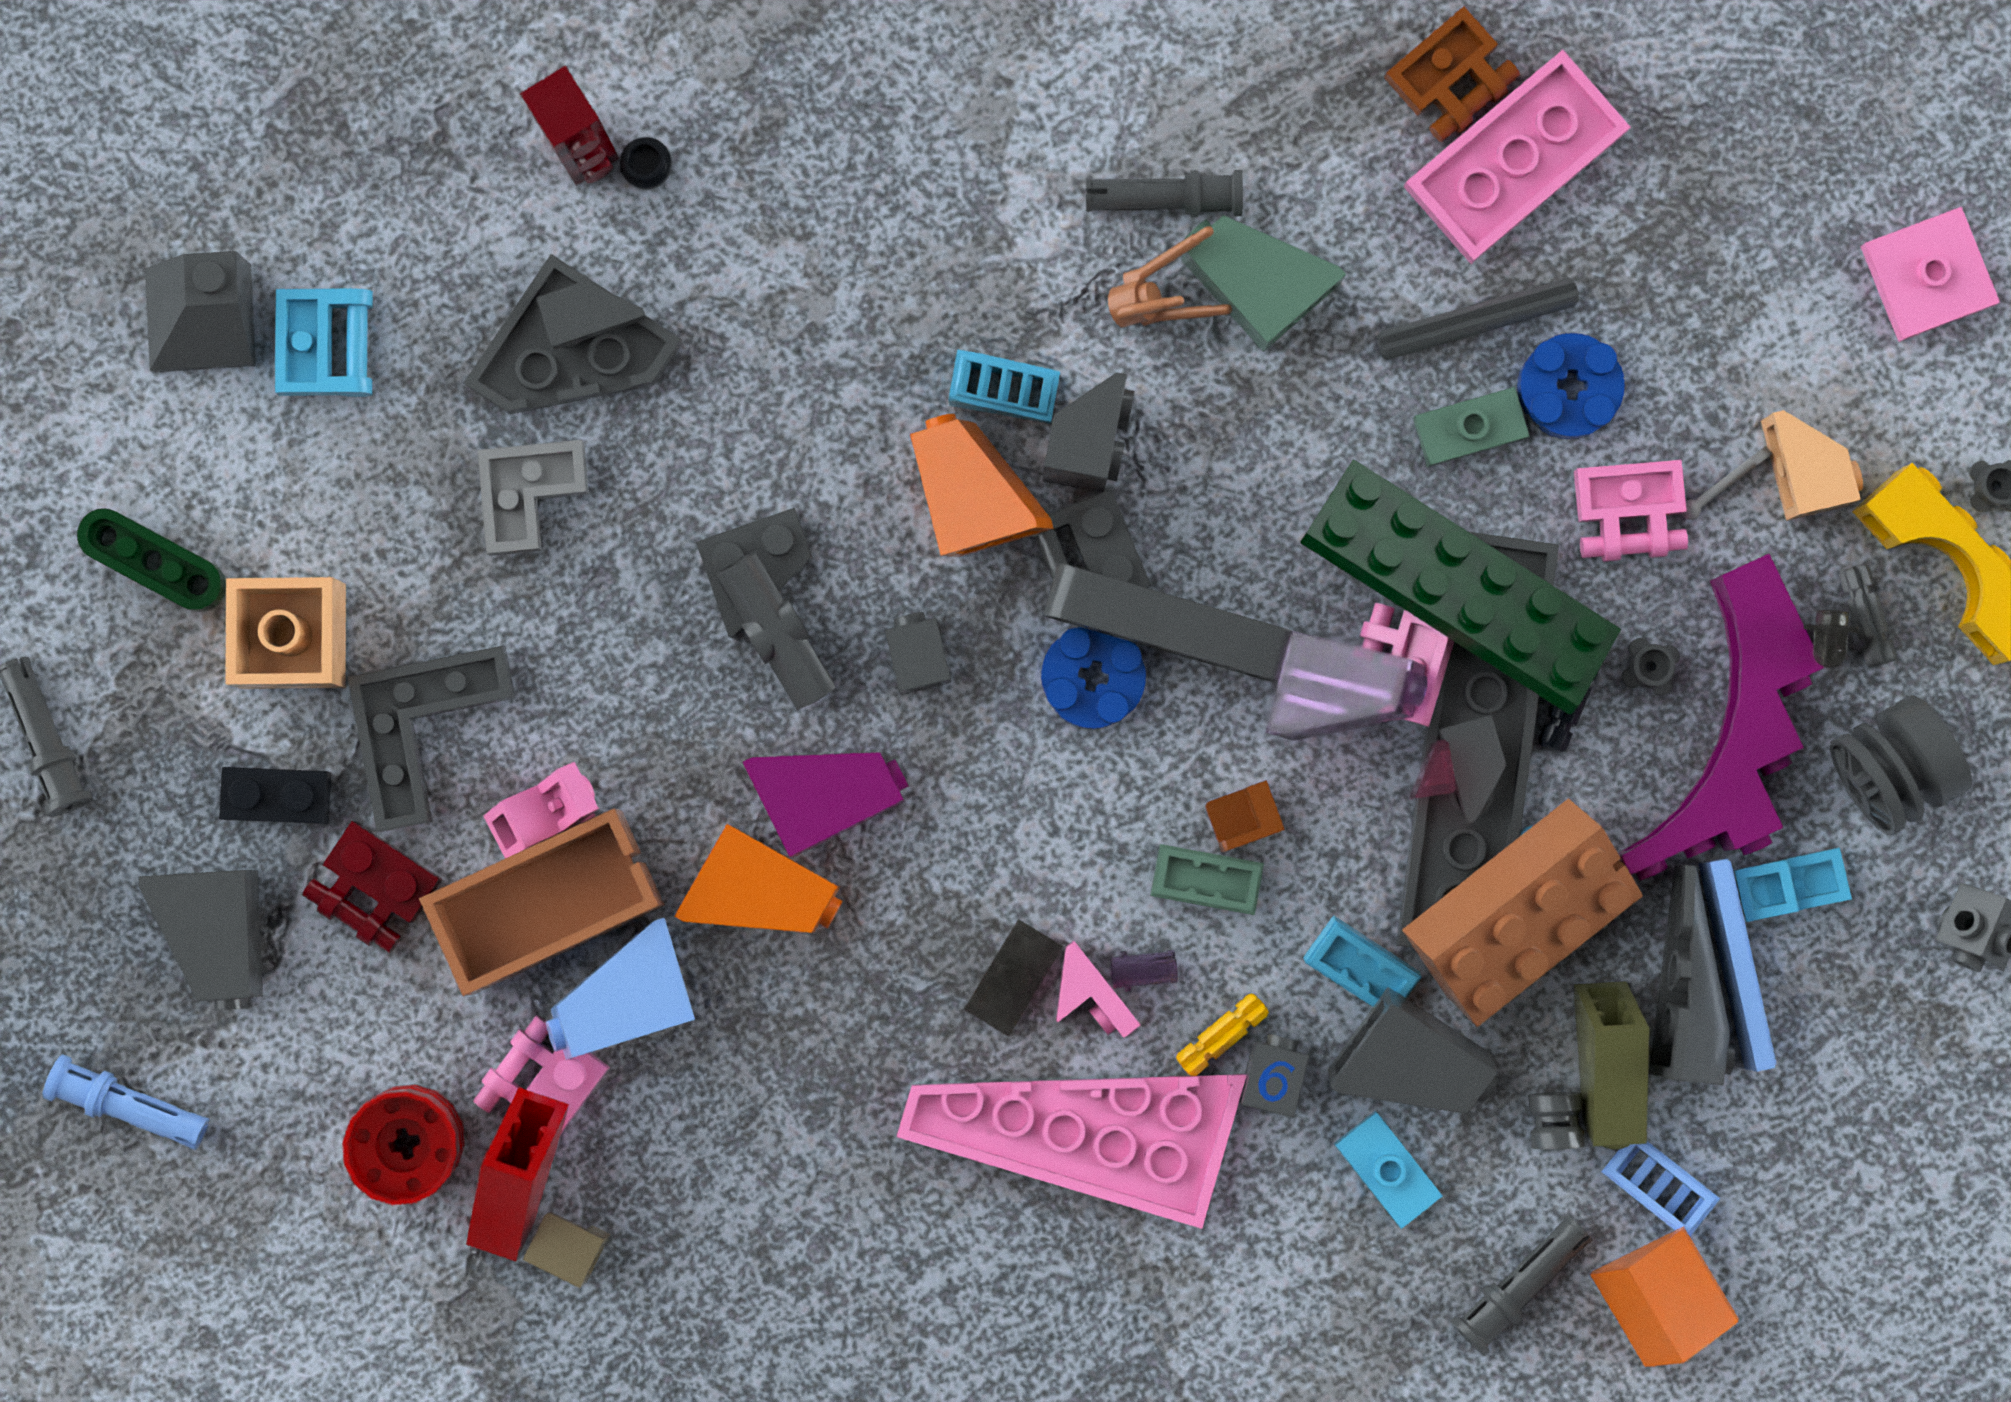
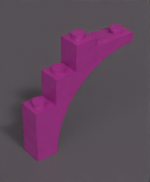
M1770 554L1710 580L1724 619L1730 658L1728 702L1718 741L1701 777L1674 812L1647 836L1618 852L1621 858L1619 860L1626 866L1631 875L1636 873L1639 881L1666 870L1668 866L1665 859L1683 851L1686 858H1691L1715 847L1716 844L1712 838L1714 836H1717L1723 851L1740 848L1743 856L1772 844L1773 842L1769 834L1784 828L1757 773V769L1760 768L1763 776L1779 771L1793 764L1789 756L1790 754L1804 748L1777 690L1780 689L1783 697L1798 692L1812 685L1813 683L1809 675L1824 667Z

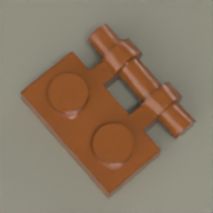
M1463 6L1387 71L1384 79L1417 116L1433 103L1441 111L1442 116L1429 126V130L1439 142H1443L1455 131L1461 133L1473 123L1472 116L1488 102L1496 103L1508 93L1507 86L1520 76V72L1510 60H1506L1495 70L1485 61V58L1495 51L1498 43L1467 8ZM1469 74L1475 80L1477 86L1462 99L1458 100L1450 91V88L1465 75Z

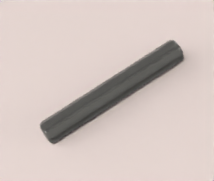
M1565 278L1386 329L1377 335L1379 351L1384 359L1389 360L1571 308L1579 302L1577 286L1572 278Z

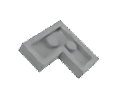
M582 440L477 450L486 554L489 556L542 551L537 499L589 494L585 444Z

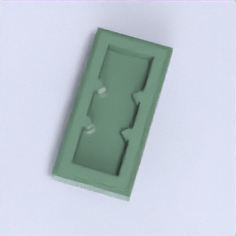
M1515 387L1413 417L1427 468L1522 441L1530 437Z
M1159 844L1150 896L1255 915L1264 863Z

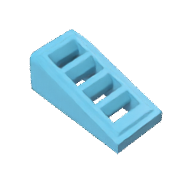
M958 349L949 393V406L1051 424L1060 371ZM971 368L981 370L977 394L967 392ZM992 372L1001 374L997 399L987 397ZM1012 376L1022 377L1018 404L1008 402ZM1033 379L1043 381L1038 408L1028 406Z

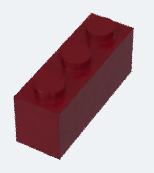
M566 65L519 93L575 185L580 184L584 180L588 184L594 183L611 172L613 169L612 163L620 158L599 117Z

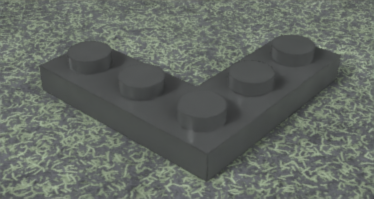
M497 646L347 677L377 832L432 822L413 719L515 699L506 647Z

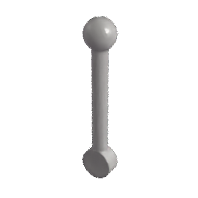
M1766 446L1697 499L1686 500L1687 512L1683 513L1682 516L1689 520L1696 519L1700 515L1703 506L1772 455L1770 450Z

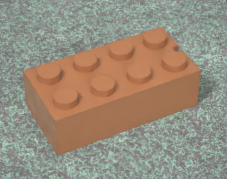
M1568 798L1403 928L1402 931L1447 998L1476 1027H1479L1643 897V894L1626 866L1619 860L1621 858L1603 827Z
M611 809L419 898L462 996L481 992L665 906L647 864L644 862L634 863L632 857L641 854V851L622 810Z

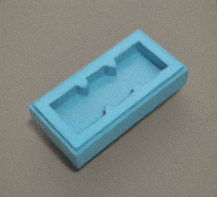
M1334 915L1303 957L1306 964L1372 1007L1377 1003L1387 987L1407 998L1422 978L1420 971Z
M1376 1111L1334 1143L1399 1228H1404L1442 1197L1439 1190Z

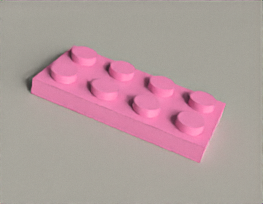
M1561 50L1407 180L1403 187L1468 262L1472 264L1626 134L1631 127L1566 52Z

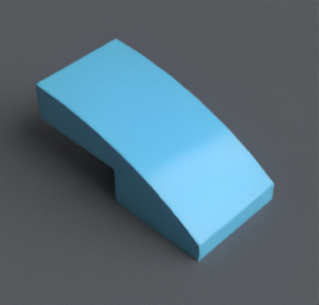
M1840 847L1734 870L1746 922L1852 899Z

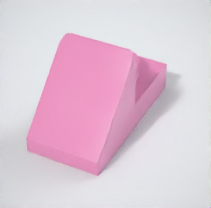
M1072 941L1068 944L1064 952L1056 1022L1058 1023L1091 997L1096 1005L1089 1012L1107 1035H1110L1117 1029L1121 1036L1125 1038L1138 1028L1140 1023L1076 942Z

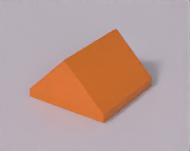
M1684 1226L1592 1271L1590 1274L1645 1367L1685 1363L1739 1321L1738 1316Z

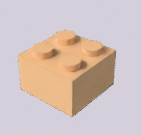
M333 577L226 578L225 684L239 689L346 688V584Z

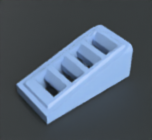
M1648 1141L1647 1144H1630L1626 1148L1619 1149L1601 1171L1674 1231L1684 1226L1690 1237L1720 1201L1717 1195ZM1642 1150L1648 1155V1158L1633 1177L1628 1180L1621 1173L1637 1153ZM1658 1163L1665 1171L1649 1192L1645 1194L1638 1187ZM1675 1177L1683 1184L1663 1208L1656 1200ZM1691 1191H1693L1700 1198L1684 1219L1679 1221L1673 1214Z

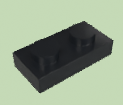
M222 767L219 819L329 824L331 772Z

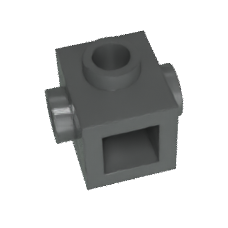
M1960 883L1951 905L1945 909L1940 918L1939 933L1935 940L1953 952L1950 958L1951 961L1965 968L1981 972L1983 965L2004 972L2011 958V900Z

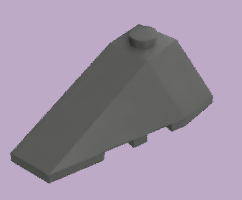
M1674 865L1649 1074L1672 1080L1724 1085L1725 1074L1730 1075L1734 1067L1735 1045L1734 1043H1729L1730 1030L1697 867L1692 865Z

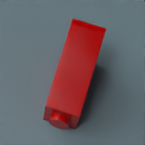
M518 1087L480 1167L466 1245L515 1262L517 1261L536 1219L569 1104Z

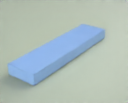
M1716 859L1698 863L1744 1069L1756 1072L1773 1069L1777 1063L1732 863L1729 859Z

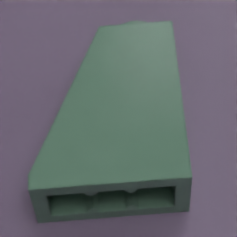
M1224 215L1213 225L1207 219L1204 220L1185 237L1186 239L1207 226L1212 227L1214 230L1212 236L1183 254L1181 259L1221 305L1229 304L1232 307L1231 317L1263 352L1338 288L1346 276V273L1339 266Z

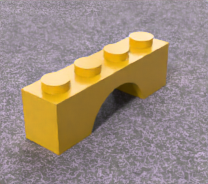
M1913 463L1898 469L1852 512L1887 550L1904 544H1924L1942 551L1951 558L1964 578L1967 591L1966 607L1958 625L1959 629L1993 665L2011 661V559L1999 547L1992 544L1989 546L1975 531L1978 528L1977 523L1967 511L1959 506L1953 507L1940 493L1942 490L1940 482L1931 472L1923 467L1917 468Z

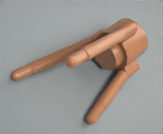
M1207 226L1139 269L1123 274L1124 284L1111 288L1108 294L1109 310L1118 326L1123 328L1138 323L1146 326L1160 321L1228 315L1232 312V307L1229 304L1173 308L1183 305L1184 298L1182 296L1162 298L1160 290L1155 283L1145 282V278L1212 236L1213 228Z

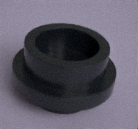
M641 137L631 141L623 149L620 156V169L625 180L630 185L642 190H651L661 186L669 178L672 170V158L662 142L650 137Z

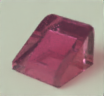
M1439 740L1430 744L1409 800L1448 795L1456 790L1449 742H1446V740Z

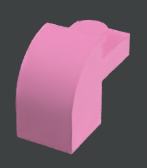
M572 762L555 770L538 785L502 800L483 817L505 858H508L594 818V812L599 808L595 802V794L590 781L580 773L576 763Z

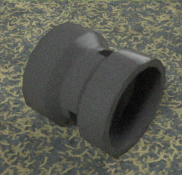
M1547 1092L1528 1095L1529 1111L1535 1116V1128L1530 1132L1532 1149L1549 1150L1585 1147L1584 1130L1578 1125V1114L1583 1109L1581 1092ZM1566 1121H1570V1124H1551V1125H1544V1123H1543V1122H1566Z

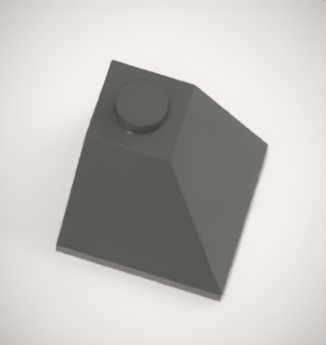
M237 251L182 254L145 268L149 369L151 372L256 366L251 264Z

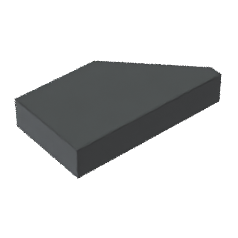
M588 281L536 297L552 347L555 350L647 319L643 308Z
M1492 714L1438 730L1466 824L1478 819L1507 766Z

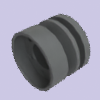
M1915 695L1907 696L1878 713L1877 725L1879 731L1871 725L1863 723L1853 728L1852 736L1848 733L1843 734L1830 742L1833 764L1849 796L1865 817L1886 835H1894L1903 830L1906 820L1916 822L1923 818L1925 809L1922 799L1933 807H1942L1971 790L1973 780L1970 767L1962 749L1940 716L1924 700Z

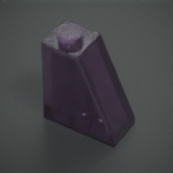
M1292 631L1265 733L1296 741L1413 717L1415 707L1421 705L1426 695L1428 685L1427 676L1424 675L1426 666L1408 658Z

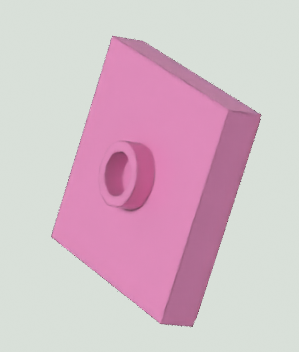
M1962 207L1871 240L1860 246L1898 342L2000 303Z

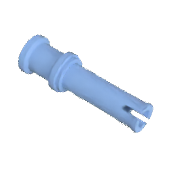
M64 1054L59 1056L54 1063L42 1093L43 1098L49 1101L59 1098L85 1109V1115L90 1117H101L103 1114L115 1117L156 1135L179 1142L193 1150H196L201 1144L209 1125V1118L190 1113L144 1093L131 1090L126 1086L118 1084L114 1074L107 1071L98 1074L72 1064L71 1057Z

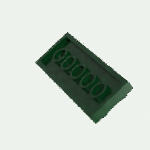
M1354 459L1300 541L1308 549L1569 715L1580 705L1621 631V628Z

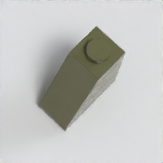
M1627 981L1574 984L1580 1089L1583 1103L1582 1118L1593 1147L1603 1146L1608 1149H1623L1630 1144H1647L1649 1026Z

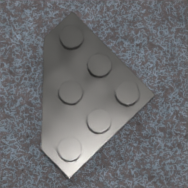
M550 254L464 381V384L511 415L654 386L683 344V341L646 316L647 319L555 350L552 347L536 297L583 281H588L602 289L604 288L553 254Z

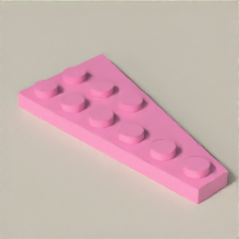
M1226 1074L914 1084L911 1086L896 1137L1202 1229L1247 1075Z

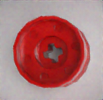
M418 1084L394 1086L364 1103L350 1119L342 1141L344 1166L354 1185L371 1199L390 1205L417 1203L434 1194L459 1166L465 1147L464 1123L454 1104L437 1090ZM402 1128H406L409 1135L414 1136L418 1134L420 1142L413 1148V1154H409L406 1147L397 1148L395 1140L402 1135Z

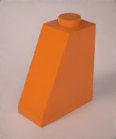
M946 414L925 421L927 429L910 434L940 556L961 557L1054 529L1052 519L975 422L956 419L955 414Z
M726 824L674 917L683 922L815 933L819 924L828 929L843 901L835 897L840 886L734 826Z

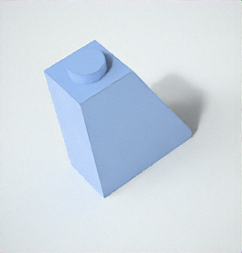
M665 918L654 920L645 925L551 1008L553 1019L546 1021V1026L555 1052L563 1050L567 1060L695 1020Z

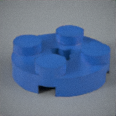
M1577 333L1560 334L1539 344L1521 367L1517 383L1518 399L1525 414H1529L1533 422L1540 426L1538 427L1547 435L1560 439L1587 437L1609 423L1621 406L1625 390L1624 374L1622 367L1617 361V354L1614 349L1608 344L1600 343L1593 337ZM1568 373L1576 374L1577 380L1584 383V390L1577 393L1576 400L1567 399L1566 391L1558 389L1557 382L1565 380Z
M1082 627L1068 629L1050 646L1045 655L1041 670V685L1048 703L1061 719L1073 726L1084 729H1101L1120 722L1135 709L1143 695L1146 683V669L1140 649L1135 643ZM1092 662L1102 664L1101 672L1109 675L1107 685L1098 684L1095 691L1085 689L1086 680L1078 677L1080 668L1089 669Z

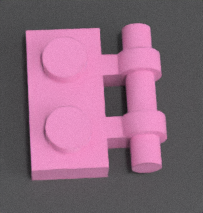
M1682 460L1577 468L1574 470L1578 523L1599 521L1600 536L1580 538L1582 558L1601 557L1604 562L1619 561L1621 555L1648 553L1650 558L1666 557L1668 551L1687 550L1688 534L1686 529L1667 530L1666 515L1687 512ZM1646 517V532L1620 534L1619 519Z
M1375 603L1370 621H1364L1360 637L1364 638L1356 667L1350 666L1346 682L1351 684L1345 703L1365 709L1371 689L1380 692L1374 711L1429 727L1454 641L1406 610L1403 612L1399 629L1390 628L1395 608ZM1384 644L1391 645L1393 649L1385 675L1378 674L1376 671Z
M536 1015L525 1031L519 1029L511 1039L510 1043L513 1047L497 1069L491 1067L481 1081L484 1086L473 1102L488 1113L492 1111L501 1097L511 1103L518 1087H520L514 1080L529 1059H532L543 1068L526 1090L569 1104L562 1128L563 1132L610 1067L592 1053H586L566 1060L563 1050L553 1052L542 1044L548 1035L546 1020Z

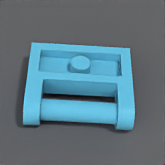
M357 288L276 289L275 393L279 396H372V378L367 377L368 309L373 308V291ZM332 308L347 309L346 376H332Z

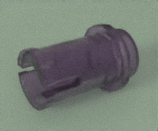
M1174 950L1129 956L1127 951H1120V956L1110 957V973L1113 988H1123L1126 993L1131 992V987L1177 983L1178 970L1177 962L1173 960L1175 959Z

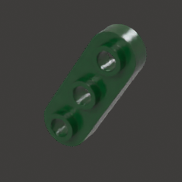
M111 509L93 510L81 520L77 529V541L81 550L90 558L191 611L204 612L211 610L223 599L226 591V580L220 568L212 562ZM114 528L117 535L116 540L113 544L105 546L102 542V534L105 530ZM159 552L162 557V564L158 569L151 571L147 566L148 557L153 553ZM199 577H205L208 582L207 590L201 595H195L192 589L194 581Z

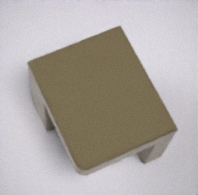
M548 1212L544 1215L523 1260L581 1288L587 1283L611 1234L593 1225L585 1229L553 1212Z

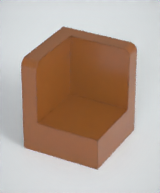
M1267 780L1211 800L1205 804V809L1221 853L1285 830Z

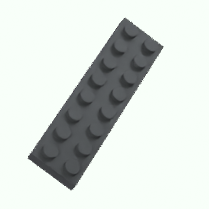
M1469 532L1554 586L1559 544ZM1454 642L1430 725L1425 728L1396 946L1414 948L1402 929L1519 838L1521 833L1539 695ZM1492 714L1507 766L1478 819L1466 824L1438 730Z

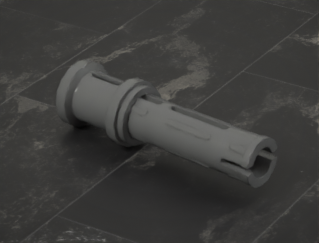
M1190 170V173H1185V178L1166 179L1086 178V212H1092V210L1185 209V215H1190V217H1198L1200 212L1232 211L1234 217H1240L1243 212L1242 170H1234L1232 175H1200L1198 170Z
M21 657L19 659L20 663L17 658L0 665V679L5 687L32 756L28 761L30 764L28 769L32 776L38 777L48 804L44 808L48 817H54L77 810L90 803L93 797L89 790H84L73 764L77 759L75 752L70 750L69 746H63L34 675L29 657Z
M1567 1215L1555 1230L1517 1265L1498 1285L1495 1283L1487 1284L1482 1289L1484 1296L1462 1318L1455 1316L1450 1323L1474 1349L1485 1357L1490 1352L1488 1345L1510 1323L1517 1325L1522 1320L1521 1316L1524 1314L1522 1309L1578 1252L1593 1241L1592 1238L1572 1217Z

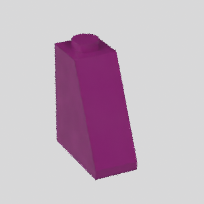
M880 752L751 757L742 762L791 858L905 802L900 791L909 787L896 759L886 763Z

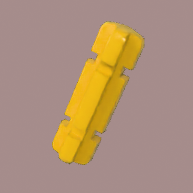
M1255 994L1246 995L1235 1005L1237 1009L1233 1013L1227 1011L1197 1037L1199 1041L1196 1044L1189 1043L1177 1054V1062L1188 1075L1197 1076L1209 1066L1207 1061L1212 1057L1214 1059L1219 1058L1248 1033L1246 1029L1250 1025L1255 1027L1268 1016L1267 1007Z

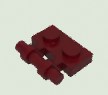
M351 821L322 864L337 874L339 878L331 888L313 878L304 889L302 896L318 906L316 911L327 919L332 920L335 917L357 932L356 938L366 945L371 946L374 943L390 954L402 937L386 926L394 913L407 922L413 923L423 909L419 898L434 892L442 878L358 822ZM355 887L379 902L370 915L347 900Z

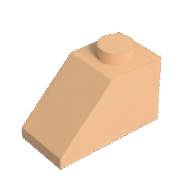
M1785 410L1773 412L1761 420L1766 444L1772 453L1770 459L1786 521L1847 507L1861 500L1859 491L1863 489L1862 473L1858 463L1855 460L1851 461L1846 447Z

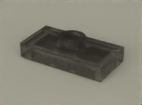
M1018 919L964 1010L1009 1037L1063 946Z

